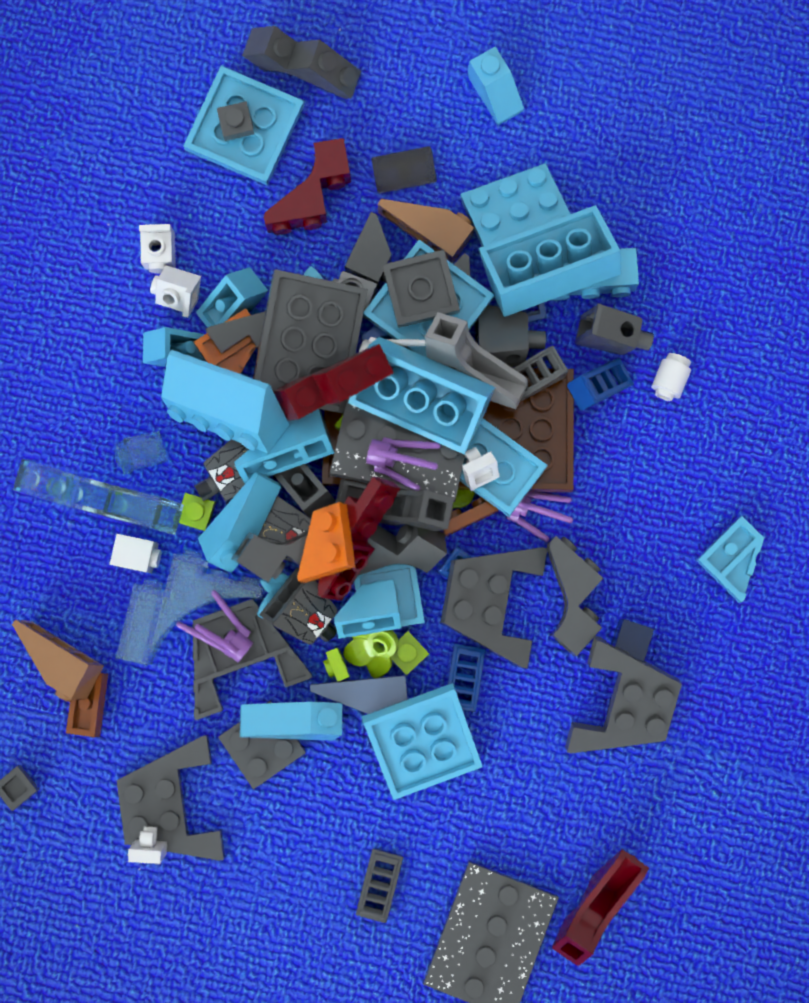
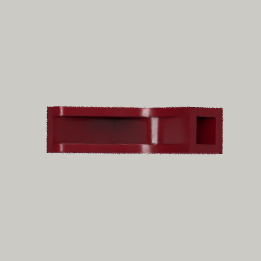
M344 138L313 143L315 150L313 170L304 182L265 212L264 221L268 233L273 232L275 235H284L290 233L291 229L304 227L305 230L320 228L324 223H328L321 188L327 187L330 190H336L351 183Z
M376 344L325 369L297 378L273 392L287 421L298 420L324 405L341 403L394 374L381 345Z
M621 849L592 876L579 906L565 917L552 945V949L577 966H580L592 956L608 924L645 878L649 867L640 862L634 855Z

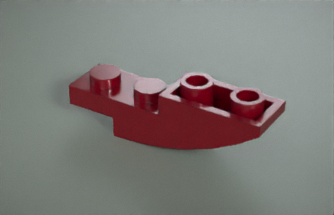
M373 476L360 498L347 497L344 504H347L355 567L319 578L318 595L321 598L342 601L350 592L352 584L361 570L367 565L369 557L375 550L367 541L375 533L377 525L386 511L392 506L394 498L401 489L393 481Z

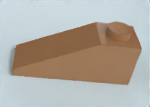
M381 199L378 202V213L417 241L421 240L434 251L444 249L446 259L452 264L473 237L474 227L471 225V220L460 212L455 214L448 209Z
M15 619L12 626L45 683L56 690L55 695L68 702H72L73 699H87L104 665L36 623Z

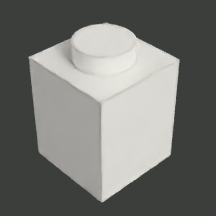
M116 534L109 565L152 574L153 568H158L161 560V550L158 549L159 543Z

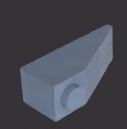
M405 675L310 685V692L367 714L407 700Z

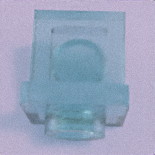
M160 431L126 437L116 445L115 459L118 466L122 467L124 475L131 474L136 469L159 465L168 461Z

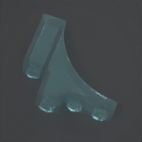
M25 459L21 460L13 487L14 491L57 503L58 505L172 535L176 534L184 504L159 496L96 481Z
M184 550L183 555L174 554L165 590H161L163 583L145 579L143 585H133L116 658L144 665H152L159 646L173 627L176 626L177 622L193 611L217 602L211 595L213 590H216L223 600L233 598L264 600L266 590L259 586L260 580L242 576L241 581L228 579L230 573L211 569L210 575L206 574L209 563L201 560V553Z

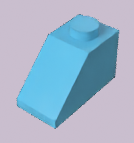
M496 46L469 61L467 76L497 125L524 111L512 73Z
M250 267L226 274L196 313L207 328L221 324L245 308L248 312L253 310L268 290Z
M168 327L143 333V363L166 367L168 353L171 350L205 361L194 344L195 340L205 334Z
M394 579L387 581L376 580L370 584L360 586L334 617L339 639L402 628Z

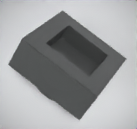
M247 101L217 108L225 141L254 135Z
M21 765L16 766L0 780V797L11 811L16 810L40 790Z

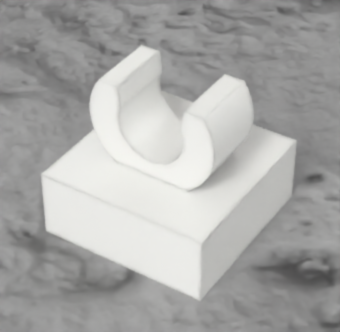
M476 447L466 451L465 456L468 460H466V464L462 465L465 482L471 491L499 478L497 460L492 452L481 456Z
M144 826V831L140 832V839H135L128 850V862L161 864L167 854V841H157V827Z

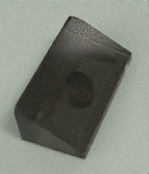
M431 146L371 158L378 194L437 182Z

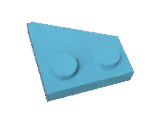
M740 516L696 561L738 603H742L746 598L747 594L745 592L750 576H753L756 566L755 560L761 550L764 537L743 516Z

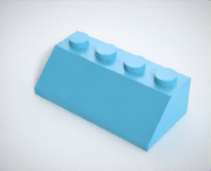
M596 205L479 248L492 293L495 295L494 297L504 317L621 274V251Z
M378 337L368 345L367 348L376 344L381 345L394 374L349 398L348 403L465 455L485 415L495 387L382 337Z
M174 350L168 353L161 398L167 406V413L177 422L185 421L193 424L197 429L204 432L206 430L214 432L226 441L231 439L237 441L250 450L258 449L265 453L271 451L289 427V423L269 384Z

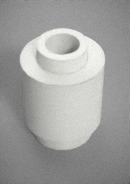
M668 353L666 359H662L651 386L656 391L655 396L666 401H672L673 398L681 397L691 373L689 368L691 361L688 358L679 354Z

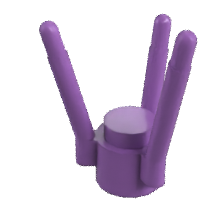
M383 437L382 441L373 439L369 446L366 463L375 466L374 472L385 474L415 491L420 490L419 485L387 468V466L393 467L395 461H400L424 468H438L436 463L399 454L398 449L394 448L439 449L441 445L437 442L393 440Z
M529 491L511 516H507V520L519 524L543 541L548 542L549 537L519 517V515L526 517L528 510L557 520L572 523V517L532 504V499H529L571 503L572 498Z
M213 590L211 595L236 627L237 632L231 629L224 638H221L200 624H196L194 629L179 621L176 623V626L239 662L253 644L247 638L251 631L242 625L218 592Z

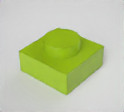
M185 493L176 523L205 531L210 524L216 502L208 499L203 502L201 497Z
M407 631L398 640V649L391 659L407 675L429 653Z
M339 647L326 652L328 659L324 660L323 663L329 677L335 676L338 682L350 677Z

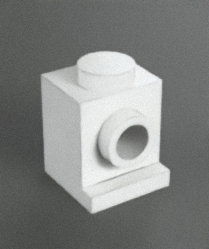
M139 225L141 264L143 267L149 269V272L161 273L166 265L176 268L175 232L171 225ZM152 245H161L159 251H151Z
M166 265L160 276H155L151 283L150 293L156 295L155 304L183 312L182 316L188 318L199 299L201 276Z

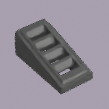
M553 345L513 368L520 374L525 372L533 384L530 387L527 386L520 402L566 378L568 370ZM547 360L554 370L552 374L544 363ZM534 367H538L544 377L542 380H539L533 370Z
M375 848L372 849L356 909L357 916L387 923L403 856ZM376 860L394 865L393 871L376 867ZM372 874L391 878L390 883L371 879ZM369 887L387 891L386 897L368 892ZM366 900L384 905L383 910L365 906Z

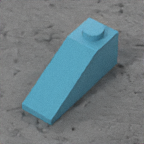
M317 409L298 420H289V427L269 453L258 449H249L234 463L243 482L246 483L256 471L269 477L334 454L329 432L320 410Z
M257 471L252 475L198 538L208 563L230 573L234 571L239 564L232 560V557L249 532L257 536L259 535L281 489L280 483Z
M290 702L242 704L240 706V737L334 741L342 736V703Z

